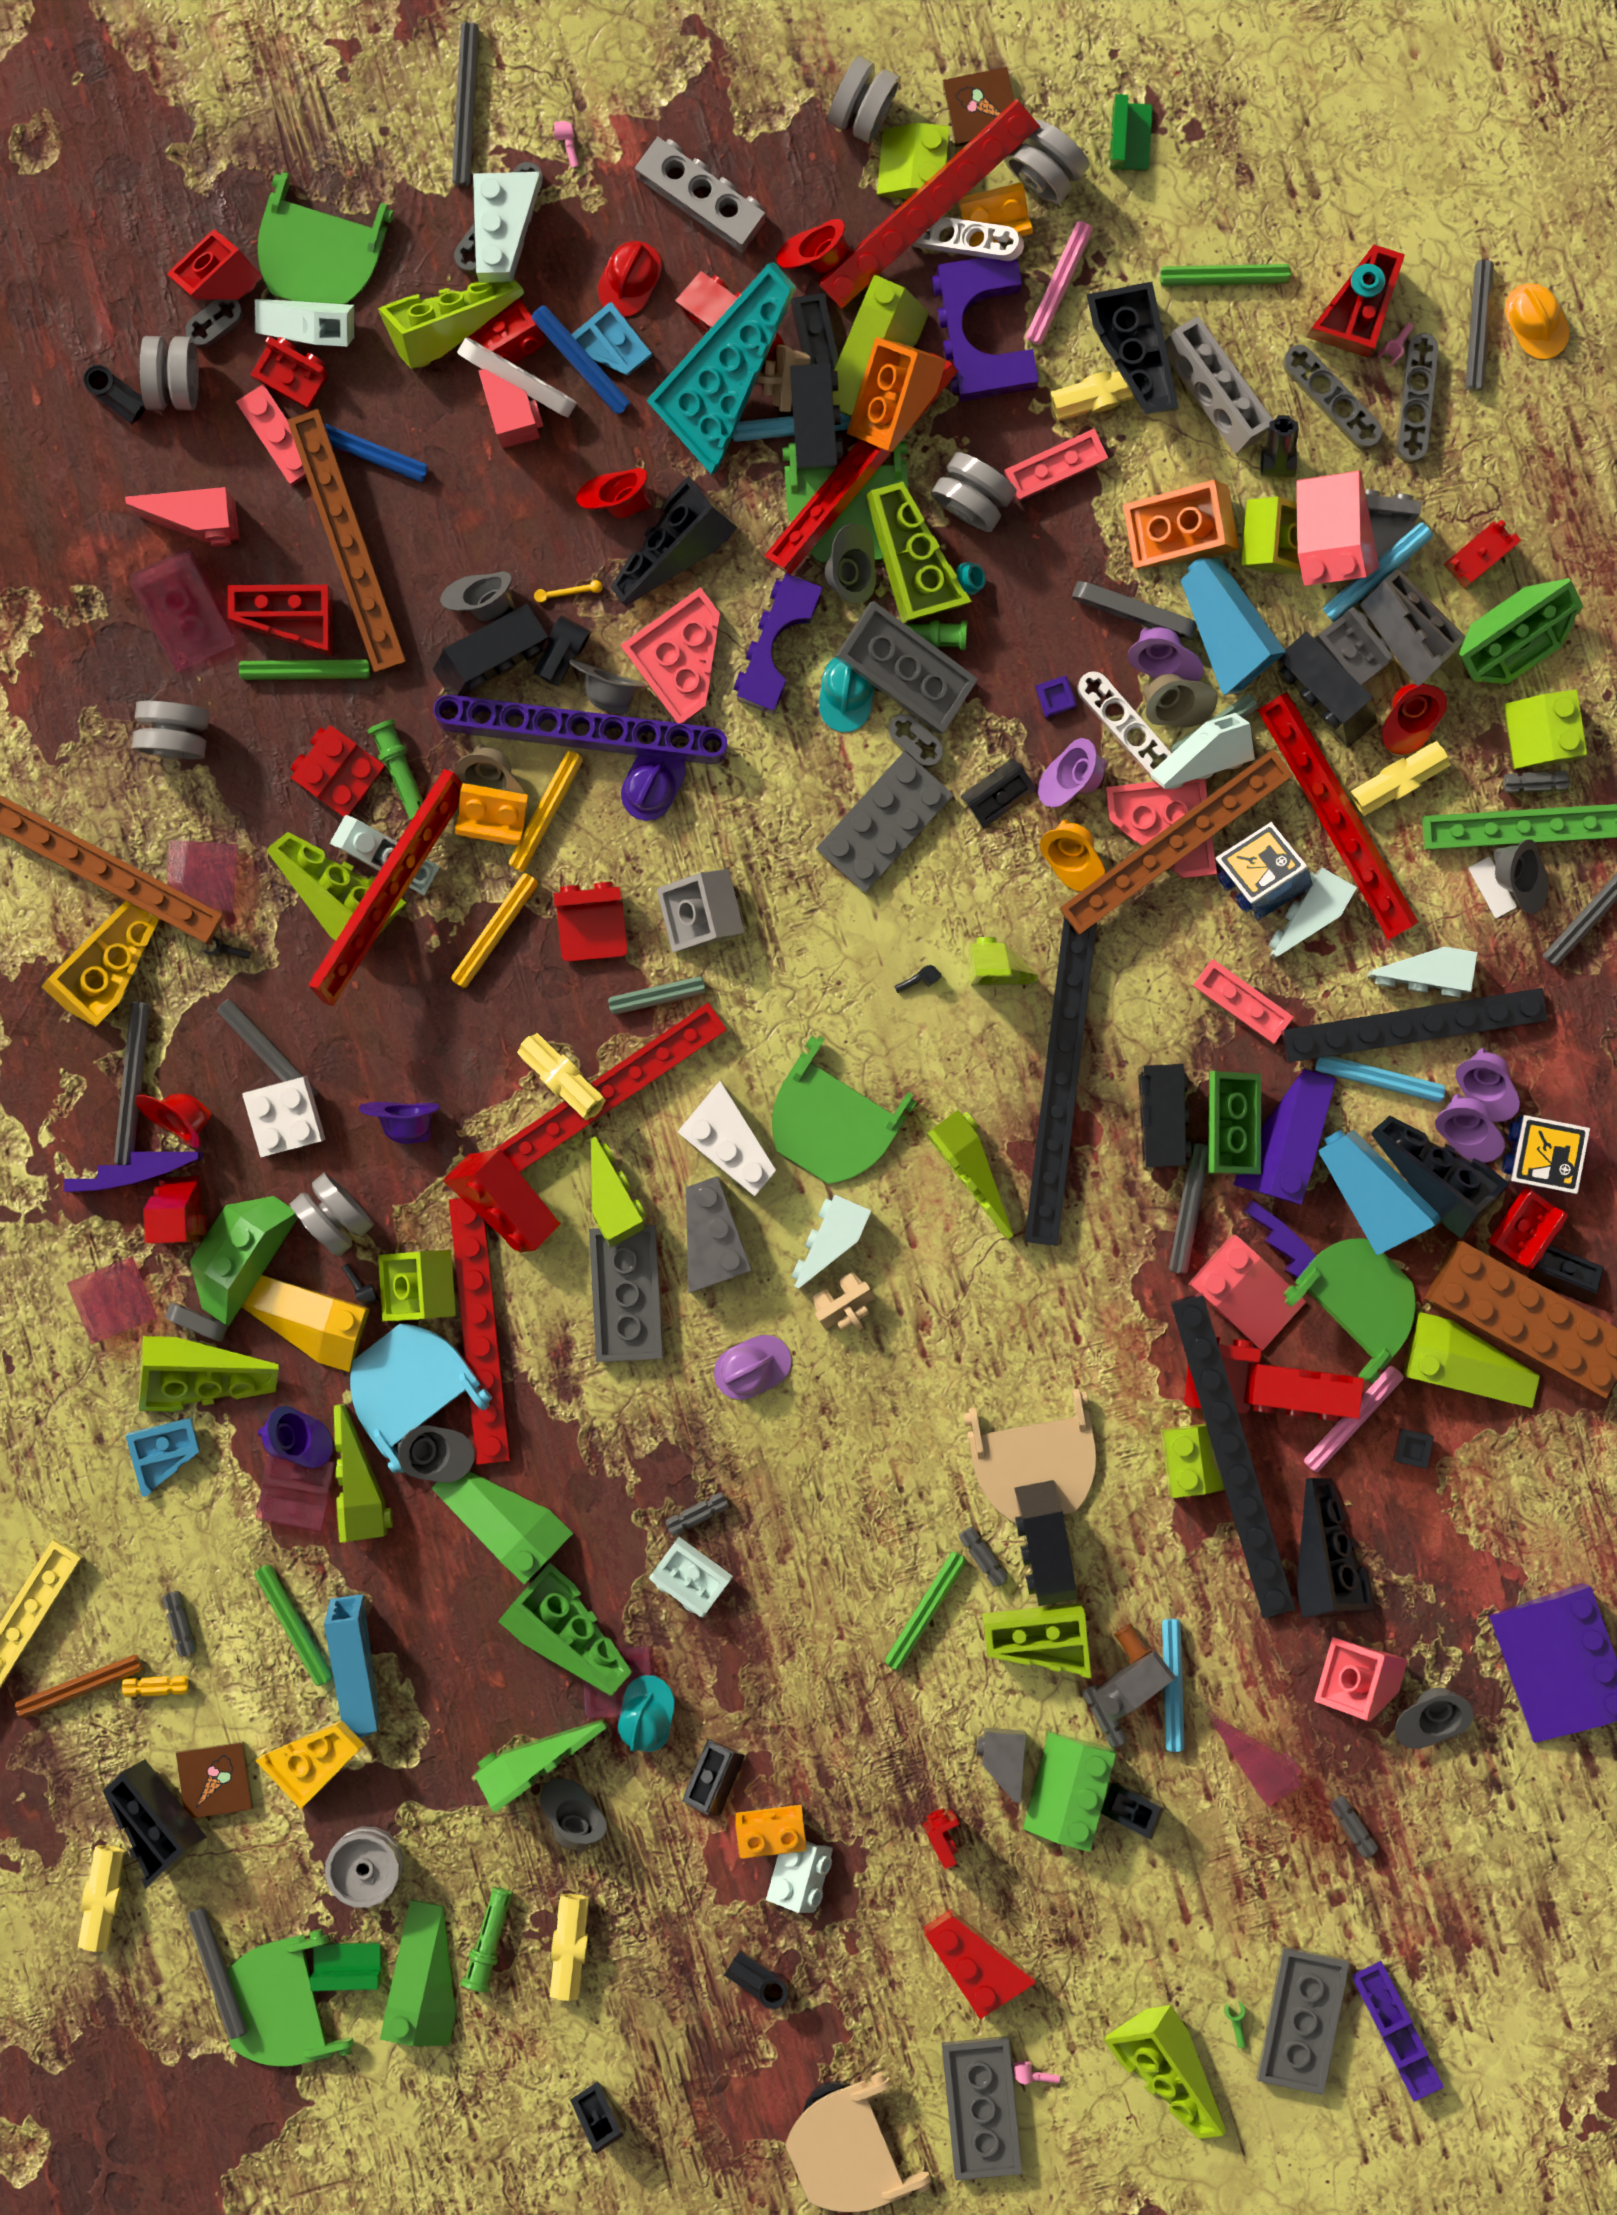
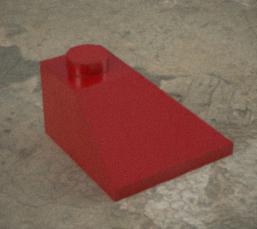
M215 229L167 273L177 285L195 300L240 299L243 295L251 292L255 288L256 282L263 277L244 254Z

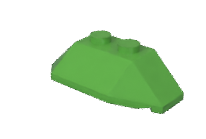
M1566 578L1524 587L1473 622L1469 627L1459 652L1471 679L1475 682L1484 681L1509 684L1562 647L1573 627L1576 615L1580 614L1583 608L1572 580Z
M274 1196L225 1205L190 1260L202 1309L225 1325L229 1326L298 1219V1216L289 1205Z

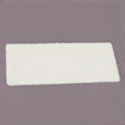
M1490 857L1468 868L1495 918L1517 907L1509 891L1497 883L1495 879V865Z

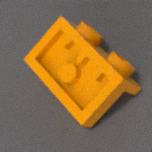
M1022 182L967 195L958 201L962 220L1009 226L1014 228L1021 237L1033 233L1032 224L1028 217L1025 189ZM975 232L969 239L970 246H979L984 241V232Z
M463 783L460 791L459 816L455 826V834L472 839L477 838L499 842L501 844L520 845L526 826L528 795Z
M802 1805L735 1813L740 1858L806 1850Z

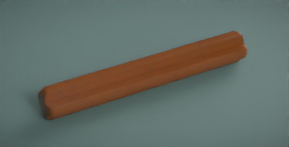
M134 1654L15 1703L17 1715L20 1719H24L139 1673L143 1670L141 1660L138 1655Z

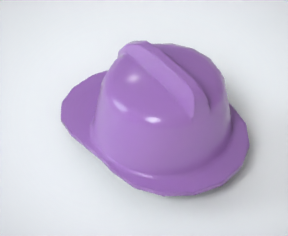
M1144 627L1138 642L1132 645L1128 651V661L1131 666L1154 679L1164 674H1174L1184 680L1198 682L1203 675V664L1199 657L1183 647L1180 638L1171 629L1163 627L1150 629Z
M1080 738L1074 740L1043 772L1039 781L1038 794L1040 801L1045 806L1052 808L1063 806L1076 794H1088L1099 787L1108 763L1097 754L1094 744L1089 739Z
M1481 1048L1471 1059L1459 1065L1455 1077L1465 1097L1474 1098L1484 1103L1488 1109L1491 1121H1506L1515 1116L1519 1110L1520 1100L1510 1079L1509 1066L1502 1057L1488 1053L1485 1048Z
M1457 1093L1453 1096L1447 1108L1439 1113L1435 1120L1438 1132L1455 1148L1456 1152L1468 1160L1472 1161L1475 1158L1483 1163L1493 1161L1501 1156L1505 1149V1140L1501 1132L1490 1120L1488 1109L1484 1103L1477 1099L1464 1098Z
M760 1335L752 1337L720 1355L714 1369L716 1385L723 1394L732 1399L743 1400L758 1395L785 1379L791 1366L789 1349L782 1340L775 1336Z

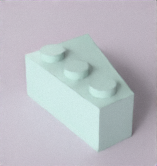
M540 172L473 174L476 274L479 283L512 282L524 245L529 222H531L537 195L541 189Z

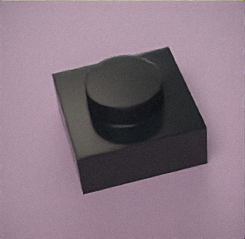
M1399 1428L1392 1461L1427 1469L1434 1436Z

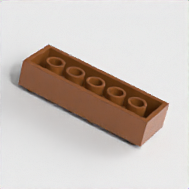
M1455 1241L1424 1300L1591 1394L1606 1399L1617 1380V1328L1463 1241Z

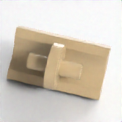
M777 345L775 361L766 360L765 371H760L756 381L764 383L763 394L772 395V404L778 406L780 411L791 412L790 366L809 365L810 356L803 352L793 351L787 345Z
M850 1272L838 1281L845 1292L838 1299L834 1300L827 1289L820 1291L812 1297L817 1310L815 1315L825 1330L836 1323L841 1331L851 1324L855 1326L857 1331L863 1329L859 1319L869 1314L865 1305L876 1297L866 1281L862 1283L853 1272Z

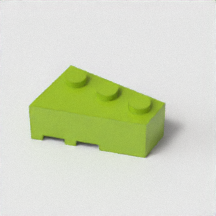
M1082 1603L982 1613L985 1647L988 1657L1024 1665L1033 1664L1047 1667L1057 1672L1066 1671L1080 1674L1081 1677L1091 1678L1086 1619Z

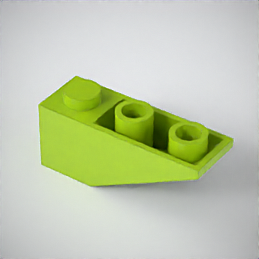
M595 1136L591 1138L592 1214L603 1237L611 1248L644 1230L645 1226L642 1219L647 1217L639 1200L632 1201L629 1197L627 1190L631 1189L624 1173L622 1171L616 1173L611 1165L615 1158L606 1143L600 1145Z

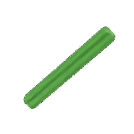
M1289 264L1164 266L1160 270V283L1162 286L1287 284L1291 279Z
M368 660L241 661L239 663V676L243 680L367 679L370 677L371 668Z
M953 1551L947 1558L885 1658V1663L892 1669L899 1671L966 1565L967 1559L964 1556Z
M268 1564L256 1570L254 1576L314 1684L321 1686L330 1681L332 1678L331 1672L272 1566Z

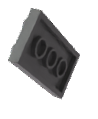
M874 601L868 604L835 655L836 659L938 734L945 732L978 678Z
M904 751L818 845L816 851L865 894L949 802L954 794Z
M656 1225L645 1226V1229L611 1248L599 1228L589 1229L596 1362L663 1359Z
M1282 1946L1256 2076L1257 2081L1324 2095L1350 1964L1348 1959Z
M1008 2036L941 2042L955 2180L1022 2174Z

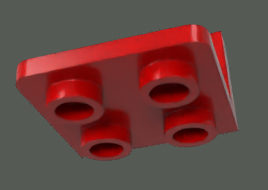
M613 882L593 884L594 889L581 890L580 885L560 887L561 892L553 893L554 907L557 909L561 957L564 961L574 962L623 957L627 954L622 890L620 887H614Z
M1216 1337L1237 1411L1242 1414L1248 1413L1251 1404L1244 1402L1249 1362H1260L1261 1349L1253 1348V1341L1233 1339V1345L1219 1344L1220 1337ZM1187 1364L1183 1401L1187 1407L1201 1409L1190 1368Z

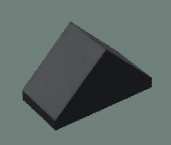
M1112 1782L1100 1814L1148 1839H1152L1164 1811V1806L1157 1799Z
M598 2081L570 2099L595 2154L624 2136L627 2123Z

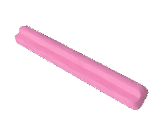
M1078 221L1074 227L1027 332L1026 339L1033 344L1041 345L1092 234L1093 227L1088 223Z
M1393 1366L1388 1367L1363 1394L1359 1419L1342 1417L1304 1459L1305 1464L1312 1471L1319 1472L1399 1385L1404 1378L1402 1373Z

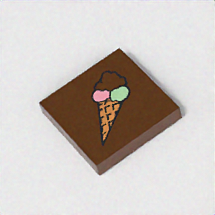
M1007 67L942 81L955 147L967 145L1014 101Z
M244 1741L176 1752L183 1806L192 1818L244 1811L253 1808Z

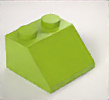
M912 123L883 129L877 196L909 199L946 164L950 126Z
M1279 496L1247 500L1244 516L1245 527L1241 565L1262 572L1302 575L1298 558L1297 502Z
M1577 689L1542 694L1504 704L1514 770L1576 761L1587 755Z
M451 1250L378 1255L383 1321L456 1316Z
M1206 1424L1160 1429L1168 1494L1170 1497L1202 1495L1225 1490Z

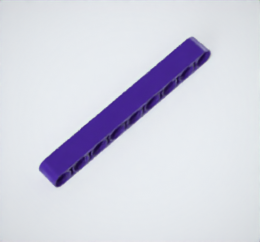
M444 695L438 698L433 707L439 727L454 733L710 765L722 762L728 753L727 737L720 729L713 727L457 695ZM448 707L458 710L457 716L449 720L442 718L441 714ZM481 711L491 714L490 720L484 724L474 721L475 715ZM514 715L524 718L523 724L517 728L507 725L508 719ZM548 719L554 720L557 723L556 728L551 732H545L539 728L540 724ZM583 723L590 727L589 732L584 736H577L572 732L573 728L578 724ZM611 728H619L623 731L622 736L617 740H610L605 734ZM644 732H651L656 736V739L650 744H642L638 741V737ZM676 736H684L689 740V743L686 747L678 749L671 745V741ZM709 740H716L721 743L722 747L719 751L711 753L704 749V744Z

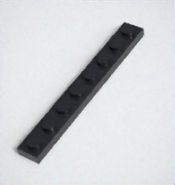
M1537 988L1281 1030L1286 1063L1544 1022L1548 1021L1543 989Z

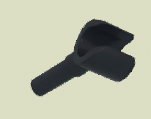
M216 936L212 939L216 941L214 951L210 952L202 949L205 954L213 957L229 954L250 959L251 951L231 947Z
M927 965L917 974L913 975V977L894 987L896 992L900 993L918 984L921 980L930 987L941 978L942 974L935 966Z
M348 1263L341 1267L352 1283L359 1302L363 1305H369L378 1301L373 1284L362 1287L360 1280Z

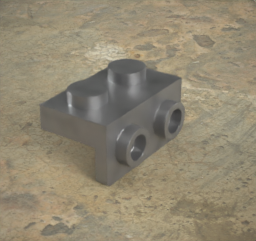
M1354 607L1314 638L1360 685L1368 681L1394 659L1387 643L1377 637L1370 628L1368 619L1362 613L1357 612Z

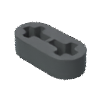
M215 299L187 322L185 328L186 336L194 338L197 334L195 328L198 325L206 328L213 323L206 330L208 334L206 338L202 339L200 336L194 338L197 348L202 349L212 346L242 321L243 309L236 299ZM224 305L228 308L235 306L232 310L234 314L232 318L229 319L227 316H223L216 321L223 314L221 308Z
M907 714L897 715L892 719L889 725V736L899 748L906 751L922 767H934L940 762L943 756L942 744L924 726ZM907 722L910 723L909 731L915 739L912 741L906 735L899 738L896 735L898 728L895 725L897 723L901 725ZM920 741L926 747H929L931 744L936 747L934 750L936 758L927 757L925 760L922 759L923 751L916 745L917 742Z
M170 1302L164 1316L169 1321L220 1342L223 1341L229 1327L216 1319L175 1302Z

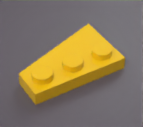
M341 1720L263 1754L255 1761L301 1809L365 1744Z

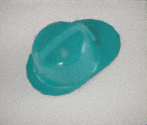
M835 657L826 665L823 673L819 697V712L823 721L831 729L839 732H851L860 728L868 719L872 706L874 686Z
M644 1675L634 1679L628 1685L624 1694L618 1731L621 1739L630 1746V1751L633 1752L637 1750L646 1752L659 1750L669 1737L675 1708V1698L668 1684L656 1676Z

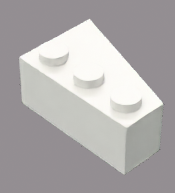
M719 1081L678 1130V1133L751 1194L756 1196L776 1170L723 1084Z

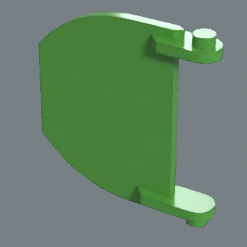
M282 172L281 175L275 174L272 187H275L276 191L275 193L271 192L258 236V260L268 289L273 296L289 301L348 304L364 289L374 273L387 233V228L384 226L386 222H392L394 210L389 209V204L381 203L373 228L285 201L291 175L286 172Z
M900 441L894 449V465H884L877 469L809 552L820 563L827 562L832 553V543L836 534L843 526L850 523L861 524L868 529L873 539L874 559L881 560L883 558L865 495L871 490L899 482H904L908 489L907 460H901V454H907L906 441ZM789 443V447H782L783 461L790 460V466H785L786 502L790 522L796 518L836 469L797 471L795 443Z
M819 1035L818 1038L810 1037L805 1045L810 1050L809 1053L802 1052L778 1092L773 1109L772 1132L777 1152L829 1184L852 1178L873 1165L886 1151L907 1118L902 1115L903 1111L911 1112L917 1101L912 1099L914 1094L908 1091L895 1113L892 1114L812 1064L811 1061L825 1038Z
M1348 1239L1335 1243L1320 1252L1295 1282L1297 1286L1291 1285L1284 1291L1283 1295L1286 1297L1285 1303L1291 1307L1308 1292L1372 1357L1358 1376L1359 1378H1364V1382L1368 1380L1372 1384L1380 1377L1377 1370L1379 1368L1383 1370L1409 1335L1415 1313L1413 1282L1384 1253L1376 1255L1368 1239Z
M322 1929L309 1932L310 1938L305 1939L303 1934L260 1945L240 1957L227 1970L247 2028L245 2035L236 2039H229L231 2049L249 2060L270 2066L304 2064L332 2057L335 2051H338L339 2056L352 2053L351 2047L355 2045L352 2037L326 2043L314 1991H310V1974L304 1949L329 1942L328 1934L323 1935Z

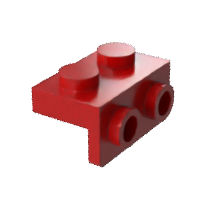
M268 336L265 340L267 347L250 374L252 379L310 410L329 377L326 369L323 367L325 363L310 353L303 356L294 351L296 347L282 337H278L275 340Z
M1524 1187L1488 1242L1514 1262L1528 1269H1533L1543 1258L1545 1250L1555 1235L1561 1231L1564 1222L1568 1218V1214L1552 1206L1532 1189Z

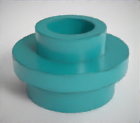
M1374 264L1360 265L1355 269L1351 277L1352 289L1357 295L1364 298L1378 295L1385 284L1382 270ZM1363 276H1372L1374 279V284H1365L1363 282Z
M965 562L958 566L956 578L964 592L966 591L968 595L977 594L984 587L986 581L982 567L971 562Z

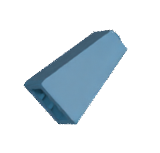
M1202 557L1188 567L1189 573L1181 579V583L1220 690L1224 695L1240 693L1285 654L1286 651L1220 558L1205 559Z
M1341 1129L1324 1139L1326 1145L1319 1149L1318 1152L1376 1255L1434 1227L1441 1220L1439 1214L1355 1130L1344 1135Z
M361 1594L332 1598L329 1601L324 1626L341 1720L357 1737H365L378 1730L380 1715L364 1596Z

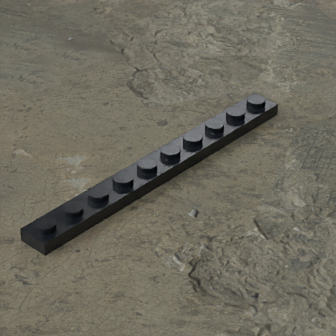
M1064 916L1024 1242L1058 1246L1097 927L1096 922L1078 935Z
M1203 1292L1171 1301L1175 1321L1262 1617L1264 1619L1293 1611L1295 1607Z

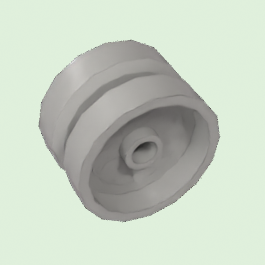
M857 56L838 88L829 110L827 123L840 130H844L855 119L853 136L869 144L875 138L890 112L900 85L901 76L884 69L873 80L875 64L861 56Z
M1037 119L1036 122L1040 127L1024 143H1021L1010 153L1004 161L1013 175L1033 193L1053 204H1061L1071 191L1070 181H1079L1088 170L1090 162L1080 147L1067 135L1051 124Z
M145 336L143 338L140 350V386L144 407L147 410H165L170 399L176 410H194L196 408L199 391V369L196 344L192 336H175L171 340L169 348L162 336Z
M956 452L947 466V471L951 478L940 477L931 491V495L942 507L959 519L977 529L992 532L1001 518L997 507H1008L1017 489L1007 478L989 465L965 453Z
M163 701L136 702L135 720L139 724L151 728H142L133 732L131 749L139 753L169 759H204L206 740L199 735L187 732H202L208 729L210 712L201 707Z
M324 1172L312 1183L313 1191L322 1203L318 1202L310 1194L301 1193L290 1203V1206L307 1230L333 1254L341 1257L352 1246V1240L342 1226H345L354 1235L362 1237L374 1226V1223L352 1196L334 1178Z
M361 1826L348 1831L331 1849L326 1860L325 1878L330 1891L339 1901L352 1907L368 1908L381 1903L393 1892L403 1873L404 1856L399 1843L389 1832L378 1827ZM366 1863L369 1866V1872H365V1867L359 1868V1864Z

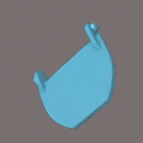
M399 1324L355 1358L352 1363L350 1385L356 1414L365 1431L382 1455L390 1459L388 1467L394 1474L405 1472L400 1466L398 1448L395 1445L410 1430L421 1426L464 1391H467L475 1404L483 1411L490 1406L489 1401L492 1399V1396L486 1389L480 1390L478 1387L480 1385L479 1380L453 1345L437 1333L420 1326Z

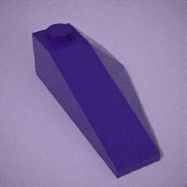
M1305 1068L1302 1070L1274 1112L1261 1127V1174L1236 1175L1233 1183L1234 1186L1294 1205H1302L1336 1078Z

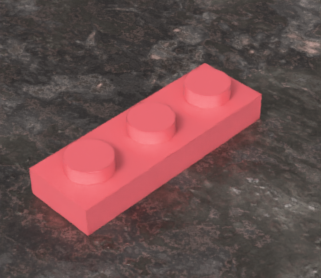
M264 384L236 401V403L289 484L293 486L304 479L306 474L287 419Z
M1094 428L1005 469L1004 474L1017 489L1015 497L1017 502L1106 462L1108 456Z
M1214 959L1210 960L1192 985L1193 988L1271 1044H1275L1281 1035V1030H1284L1293 1019L1292 1015Z

